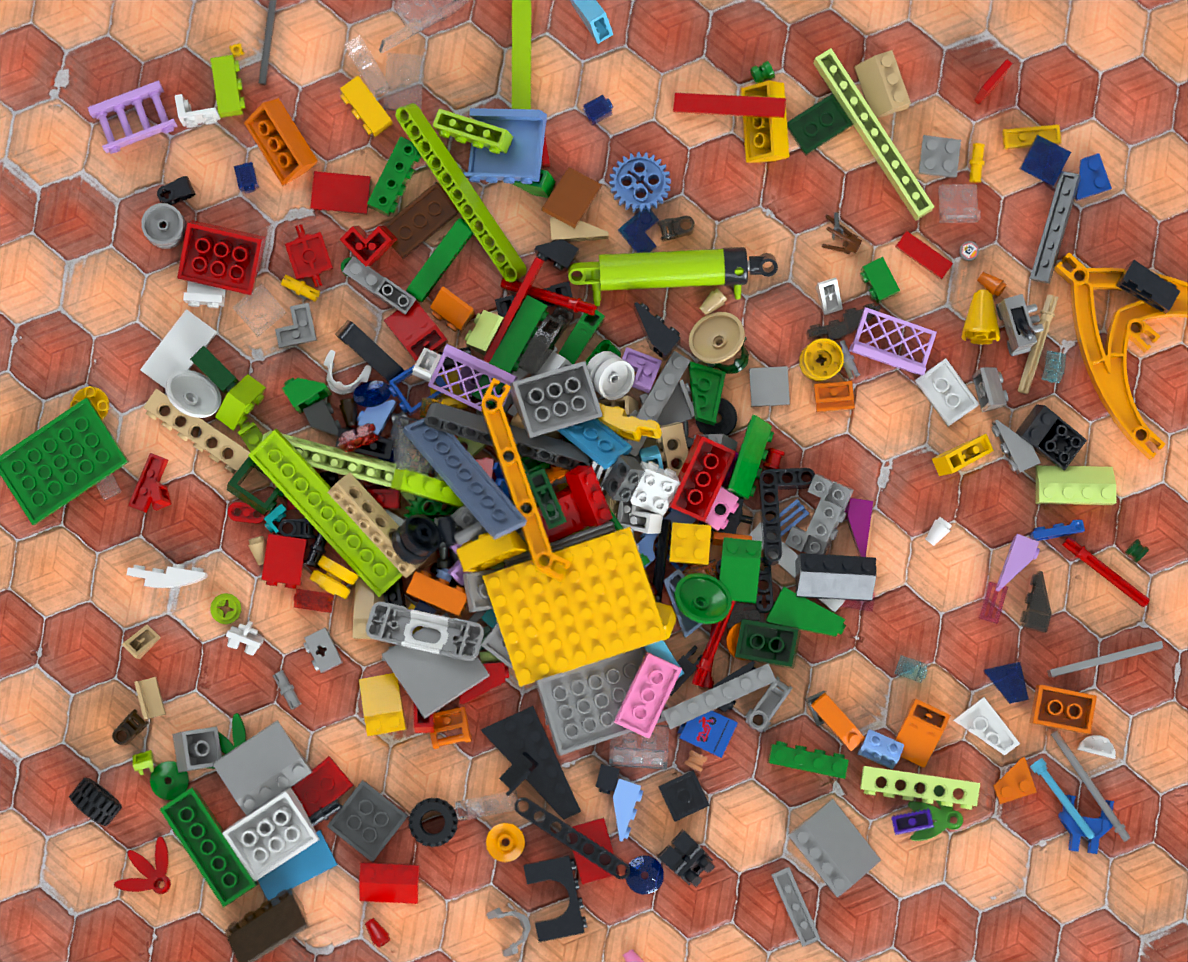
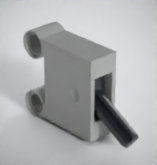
M1023 294L1006 298L1001 303L996 304L998 317L1000 320H1003L1009 338L1007 346L1012 357L1030 352L1031 347L1037 342L1035 333L1044 330L1042 324L1032 326L1033 323L1039 322L1040 318L1038 315L1029 316V313L1037 311L1038 308L1036 304L1026 306Z

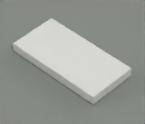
M186 309L140 370L166 388L169 377L177 371L189 370L194 364L190 358L203 345L207 347L218 332Z

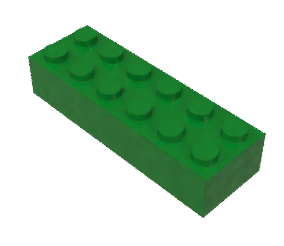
M195 787L190 788L159 809L223 907L258 885V882H254L222 834L224 830Z

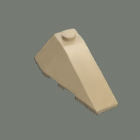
M360 576L355 586L353 638L371 639L366 633V625L374 604L385 602L383 594L378 597Z

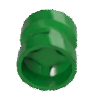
M769 61L763 62L761 66L750 68L756 84L775 78Z

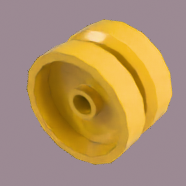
M322 555L318 566L327 571L326 574L314 570L309 579L319 584V587L333 595L336 594L346 600L351 591L348 587L341 584L342 581L355 585L359 576Z

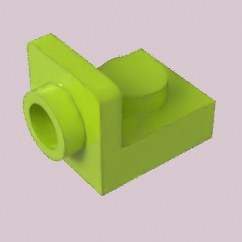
M246 422L240 426L241 430L238 431V434L250 452H252L262 442L263 434L254 422Z

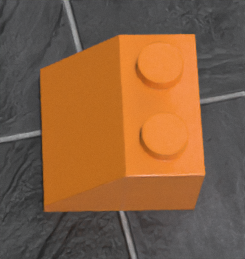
M442 286L430 306L431 311H433L431 315L439 321L441 319L445 320L448 323L446 326L454 332L458 330L462 333L475 315L474 309L444 286Z

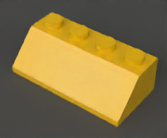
M769 80L741 88V96L785 98L784 83ZM786 108L785 118L743 116L746 163L771 162L789 158Z

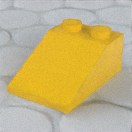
M391 673L359 679L367 736L407 730L399 680L395 674Z

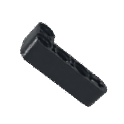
M347 320L335 333L342 342L353 349L386 381L389 382L405 371L353 322Z

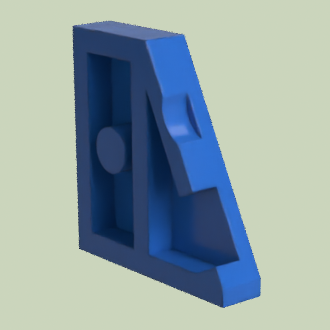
M1099 153L1080 160L1079 175L1081 178L1075 196L1076 201L1112 189Z

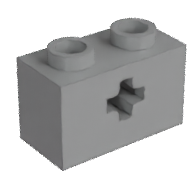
M323 628L305 637L306 642L303 644L307 653H312L314 657L312 663L316 671L320 670L321 673H324L343 663L327 628ZM320 646L327 648L325 656L317 653L320 651Z

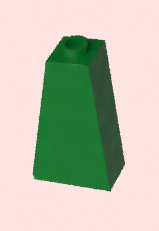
M783 587L765 620L769 624L797 628L836 637L838 634L841 635L846 627L844 618L804 597H796V593L786 587Z

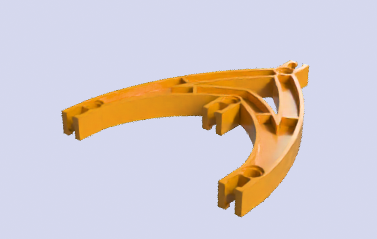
M1069 252L1054 267V270L1071 287L1074 327L1087 373L1101 402L1125 437L1150 460L1154 458L1156 453L1152 452L1145 445V442L1150 440L1157 446L1158 450H1161L1166 443L1147 427L1134 403L1127 376L1128 340L1130 339L1145 353L1150 349L1151 345H1147L1140 338V335L1142 333L1146 334L1152 339L1153 343L1161 337L1145 321L1164 317L1188 318V283L1157 274L1166 282L1176 285L1180 291L1170 311L1165 314L1142 300L1118 309L1114 312L1111 319L1104 350L1096 321L1093 290L1124 291L1115 286L1124 269L1086 268ZM1067 261L1074 270L1071 273L1061 266L1063 262ZM1074 273H1080L1083 276V280H1076ZM1131 324L1139 327L1138 333H1134L1131 330ZM1137 431H1141L1144 434L1143 440L1137 439Z

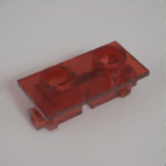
M367 423L357 427V435L354 429L340 434L338 437L340 444H337V446L345 452H351L362 445L372 444L375 440L380 439V437L373 432L376 430L375 425Z
M296 588L293 608L332 613L334 595Z

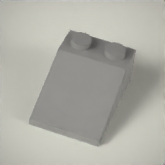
M983 367L972 375L982 412L1002 408L1007 405L1008 395L1006 390L1002 388L1003 377L997 368Z

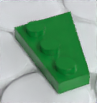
M690 361L688 369L695 420L714 426L726 372Z

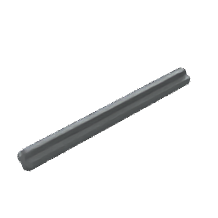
M610 521L601 526L549 543L551 551L553 553L615 532V525ZM529 550L506 559V567L532 560Z

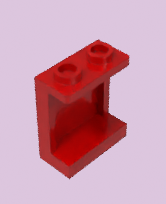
M268 534L261 580L266 581V585L277 586V583L285 584V588L296 589V586H301L308 540Z

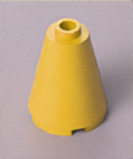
M980 289L973 294L961 337L964 341L967 338L973 344L983 345L992 344L994 339L996 341L1000 339L993 295L988 290Z

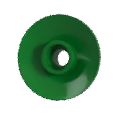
M166 761L154 768L150 776V785L158 797L165 800H174L187 790L189 776L187 771L178 773L177 762ZM167 777L172 779L171 784L165 783Z

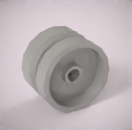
M158 203L145 211L142 217L141 228L144 235L154 246L161 249H171L178 246L184 240L187 224L182 214L174 206L167 203Z

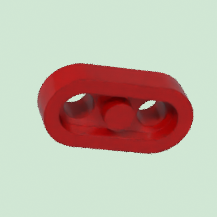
M242 502L232 503L227 511L229 518L236 522L260 524L267 516V513L265 516L260 513V517L255 518L254 512L257 510ZM236 509H241L239 516L235 515Z

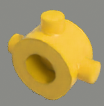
M241 43L229 46L234 58L245 54Z

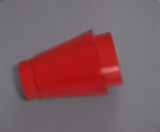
M374 918L364 924L373 945H376L377 948L384 946L391 940L390 934Z

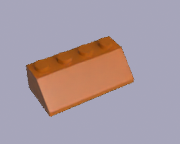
M279 98L263 102L243 122L283 186L308 172L318 162Z

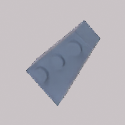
M677 569L663 582L685 639L703 623L688 618L676 604L675 589L678 582L685 577L680 569Z

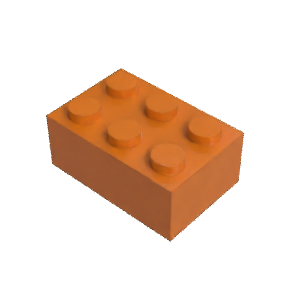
M423 570L420 573L415 571L406 591L408 595L460 618L468 603L464 588L457 585L455 588L449 586L450 583L441 578H438L436 581L432 579V574Z
M1036 685L1029 723L1091 734L1097 696L1045 685Z

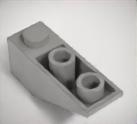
M999 420L992 422L993 426L991 429L995 437H999L1001 450L1004 454L1008 455L1010 459L1008 463L1013 472L1016 471L1019 474L1041 463L1030 443Z

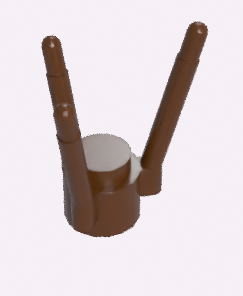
M826 215L825 218L834 224V219ZM841 224L840 227L847 236L830 227L826 228L827 231L844 240L842 246L845 248L822 244L823 248L844 252L848 255L851 252L856 254L862 242L861 239H858L857 235L851 233Z

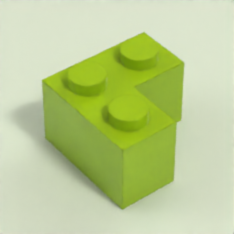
M247 374L227 393L215 418L234 431L238 426L246 423L248 419L246 415L253 410L255 404L259 405L265 397L263 393L266 387Z

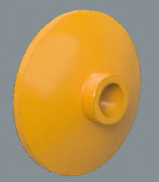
M498 824L487 835V850L497 861H513L524 850V835L513 824ZM503 839L509 840L508 846L502 844Z

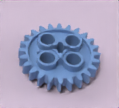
M640 152L637 153V157L630 153V159L623 156V163L617 161L618 168H612L615 174H610V179L613 181L609 182V186L613 187L610 190L611 194H615L614 200L620 199L619 206L625 203V210L632 207L633 213L637 208H639L640 213H643V208L650 212V206L657 209V202L663 204L662 197L667 198L668 193L666 191H670V186L667 185L671 183V179L667 178L670 176V172L665 171L666 164L660 166L661 159L654 161L655 155L648 158L647 152L644 154V157H641ZM642 167L644 171L638 173L635 171V168ZM656 179L658 183L652 185L649 183V180ZM625 180L631 181V185L624 186L622 182ZM639 192H643L646 196L644 198H638L636 194Z

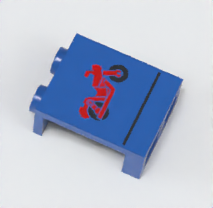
M709 711L687 721L686 724H681L677 733L681 734L680 739L722 758L738 722L714 711Z

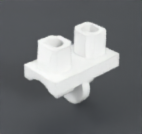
M251 621L247 625L240 623L238 628L232 626L226 637H229L228 647L237 649L240 642L247 645L244 652L249 655L256 653L265 638L257 635L258 630L252 628L253 622Z

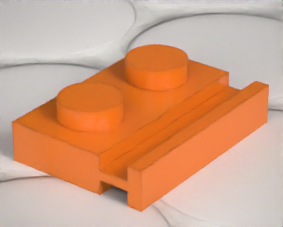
M852 381L814 384L816 412L855 409Z

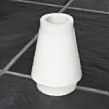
M941 517L937 520L935 519L925 539L935 546L936 543L951 531L949 529L952 525Z

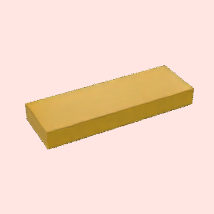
M1059 125L1002 130L1004 149L1061 144Z

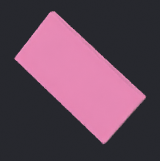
M646 652L614 723L646 738H650L682 668Z

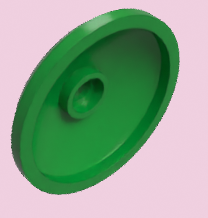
M702 573L689 574L683 577L676 586L674 593L676 604L681 612L693 621L704 624L717 623L723 620L731 609L732 600L728 589L722 582L710 575Z

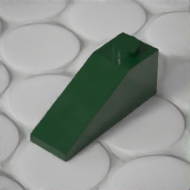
M540 467L527 473L526 477L532 495L548 529L550 530L566 523L567 520L544 468Z

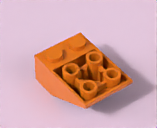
M913 699L894 739L904 744L900 757L925 768L951 715L918 699Z

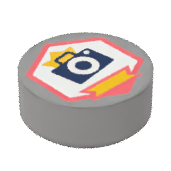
M967 241L960 247L959 254L963 260L972 261L978 256L979 247L976 243Z

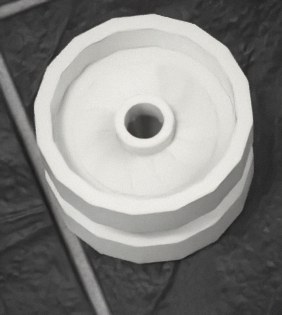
M610 351L596 354L587 365L594 390L608 400L622 398L633 385L635 374L631 364Z

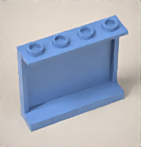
M470 108L469 116L474 118V120L506 129L513 136L507 154L500 152L499 155L490 152L489 148L483 147V149L476 148L471 143L468 173L463 172L465 177L474 183H479L480 180H486L489 183H497V180H501L508 184H514L515 181H521L523 184H532V181L539 182L547 114L541 110Z

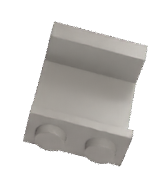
M680 380L659 415L656 421L659 423V426L675 422L682 423L695 418L693 401L691 402L689 397L691 390L688 383L684 384L683 380ZM647 393L639 396L642 405L648 396Z

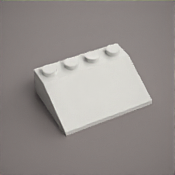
M291 787L248 816L243 817L222 833L254 882L319 840L301 802Z

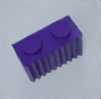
M929 808L923 811L920 809V811L916 810V812L912 811V813L908 812V814L904 813V815L901 813L900 815L892 816L895 835L934 827Z

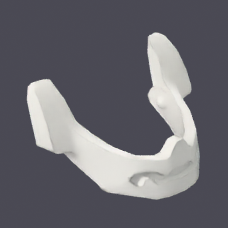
M329 351L324 365L328 368L326 380L332 391L342 395L354 392L361 382L368 381L372 367L366 365L357 380L350 385H343L340 381L335 382L332 377L335 351Z

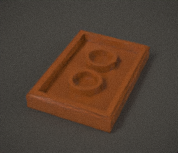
M569 167L543 205L541 211L576 228L600 191L602 184Z

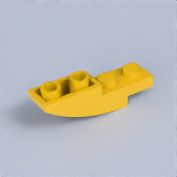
M599 403L603 416L598 419L620 437L640 442L641 436L660 439L662 431L659 423L650 419L641 420L634 416L628 417L625 409L619 406L610 407Z

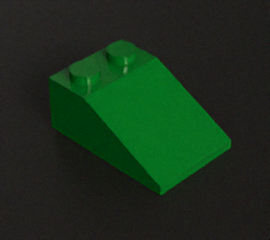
M724 537L719 581L728 589L732 601L756 603L762 541Z

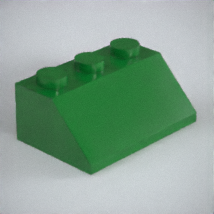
M291 378L282 387V390L299 414L304 412L303 409L332 394L325 383L302 378Z

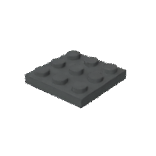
M362 780L327 827L373 862L409 815Z

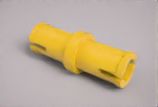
M973 143L972 160H969L971 165L969 182L981 183L982 166L985 163L983 161L985 144Z
M287 274L284 276L285 279H282L281 286L295 291V294L298 296L303 295L314 302L317 301L316 297L320 295L319 290Z

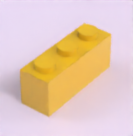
M356 76L340 88L342 93L340 95L341 99L346 105L349 103L352 106L351 112L357 120L361 118L364 123L362 127L368 135L372 133L376 137L393 125L391 118L359 76Z

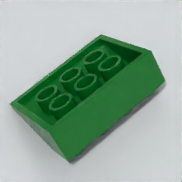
M752 415L748 423L727 487V491L744 500H748L749 496L753 497L756 489V486L753 485L754 480L760 477L762 468L759 465L761 460L765 461L768 450L765 447L767 442L771 443L774 434L771 431L772 426L756 415Z

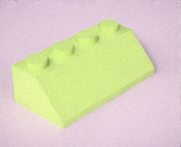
M1036 465V504L1114 505L1116 504V480L1113 467L1068 466L1064 471L1058 466Z

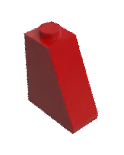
M503 662L483 664L490 676L461 694L460 704H466L504 684L506 678H509V667H505Z

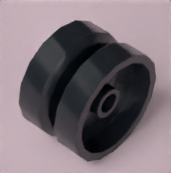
M416 514L411 515L393 532L391 542L395 553L400 559L406 563L417 565L423 563L440 547L442 537L433 520L424 515Z

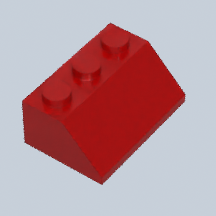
M361 862L359 876L360 901L418 904L420 865Z

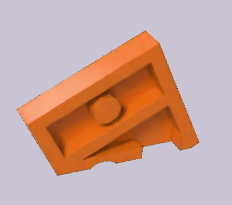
M1021 757L993 785L999 804L1037 792L1025 757Z

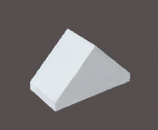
M837 278L818 283L816 291L824 314L842 310Z
M424 347L413 368L412 375L430 382L442 355Z

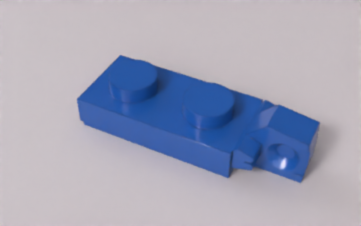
M1073 520L1070 525L1064 526V523L1055 524L1053 528L1046 529L1045 526L1037 527L1030 534V539L1042 541L1082 533L1085 531L1083 520Z

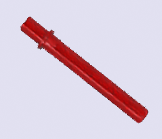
M503 278L500 286L504 289L518 292L522 283L517 281L508 282ZM531 286L527 294L533 298L574 310L575 313L580 311L594 315L597 309L596 305L584 302L581 298L567 297Z
M1070 537L1065 539L1062 545L1072 552L1075 558L1078 557L1140 606H1147L1150 601L1147 596L1085 549L1084 545H1079Z
M732 601L728 615L715 624L699 665H696L697 671L692 681L693 685L702 687L707 672L711 671L710 666L736 601Z

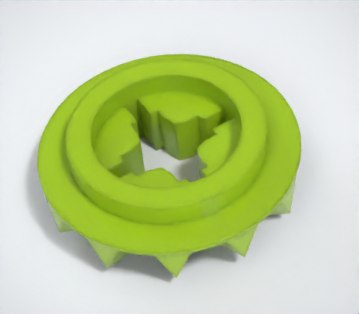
M229 593L220 594L215 597L210 607L212 617L221 624L233 623L242 612L240 601ZM228 600V606L234 609V611H228L225 615L224 611L218 607L225 606Z

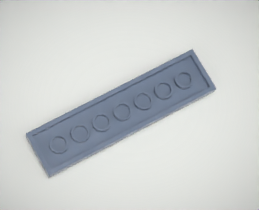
M425 418L404 427L403 433L494 540L526 525L527 520L453 434L428 427L425 424Z

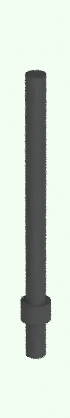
M269 0L258 83L260 85H266L277 0Z

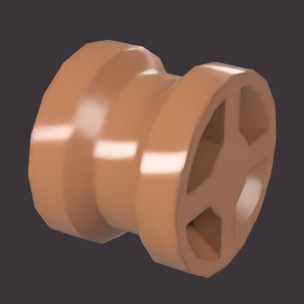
M690 750L689 759L685 760L684 764L702 772V765L708 758Z

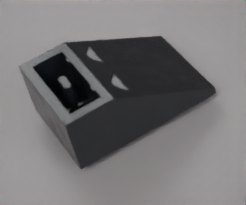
M635 302L634 312L650 349L663 360H666L679 345L680 333L675 328L670 327L669 329L664 325L665 321L660 316H653L649 312L650 309L641 302L639 304Z
M1038 404L1035 405L1016 431V434L1030 443L1037 453L1064 471L1087 441V439L1048 407Z

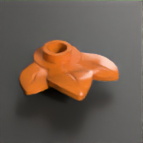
M550 465V468L545 469V472L552 484L556 479L564 477L568 469Z

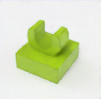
M151 750L133 755V768L135 771L139 770L140 775H144L143 769L149 768L151 772L154 771V756Z

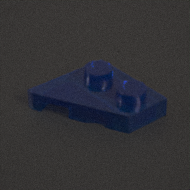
M1020 662L983 670L984 674L988 676L1009 704L1029 700Z

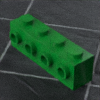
M400 136L367 202L369 208L388 217L390 213L395 212L398 206L396 201L399 196H403L406 190L405 183L407 179L410 180L415 171L413 167L422 158L412 141Z
M776 741V745L771 744L767 763L842 779L846 777L849 760L844 759L845 755L833 753V756L825 755L826 751L814 749V752L806 751L807 747L795 745V748L787 747L788 743Z

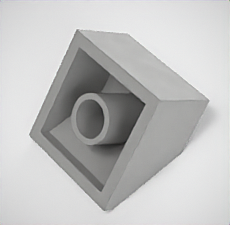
M217 727L172 734L178 773L214 767L212 763L222 757Z

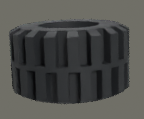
M84 777L69 795L71 802L82 813L102 826H108L122 809L120 802L110 792L89 778Z
M428 798L419 802L412 809L409 816L408 826L412 837L424 846L437 847L447 843L456 833L458 825L457 813L452 805L440 798ZM429 811H438L445 819L444 828L437 834L426 832L422 826V818Z

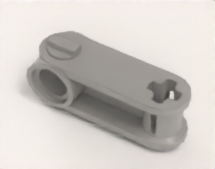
M778 676L754 709L750 708L744 717L746 719L745 722L752 729L760 733L762 731L765 732L770 726L771 722L769 721L793 688L781 682ZM755 715H760L763 719L760 726L753 723Z

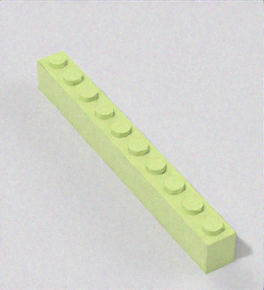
M830 48L816 57L813 63L852 121L855 129L915 221L931 212L934 208L931 200L833 50Z

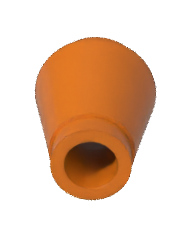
M982 272L977 280L989 293L997 297L1003 293L1007 286L1004 280Z

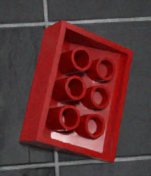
M191 220L187 223L177 279L252 295L266 237Z

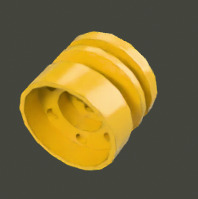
M824 338L808 344L802 350L799 357V366L802 373L813 381L830 379L841 370L844 363V354L841 347L835 341ZM820 358L824 360L821 366L820 363H816V359Z

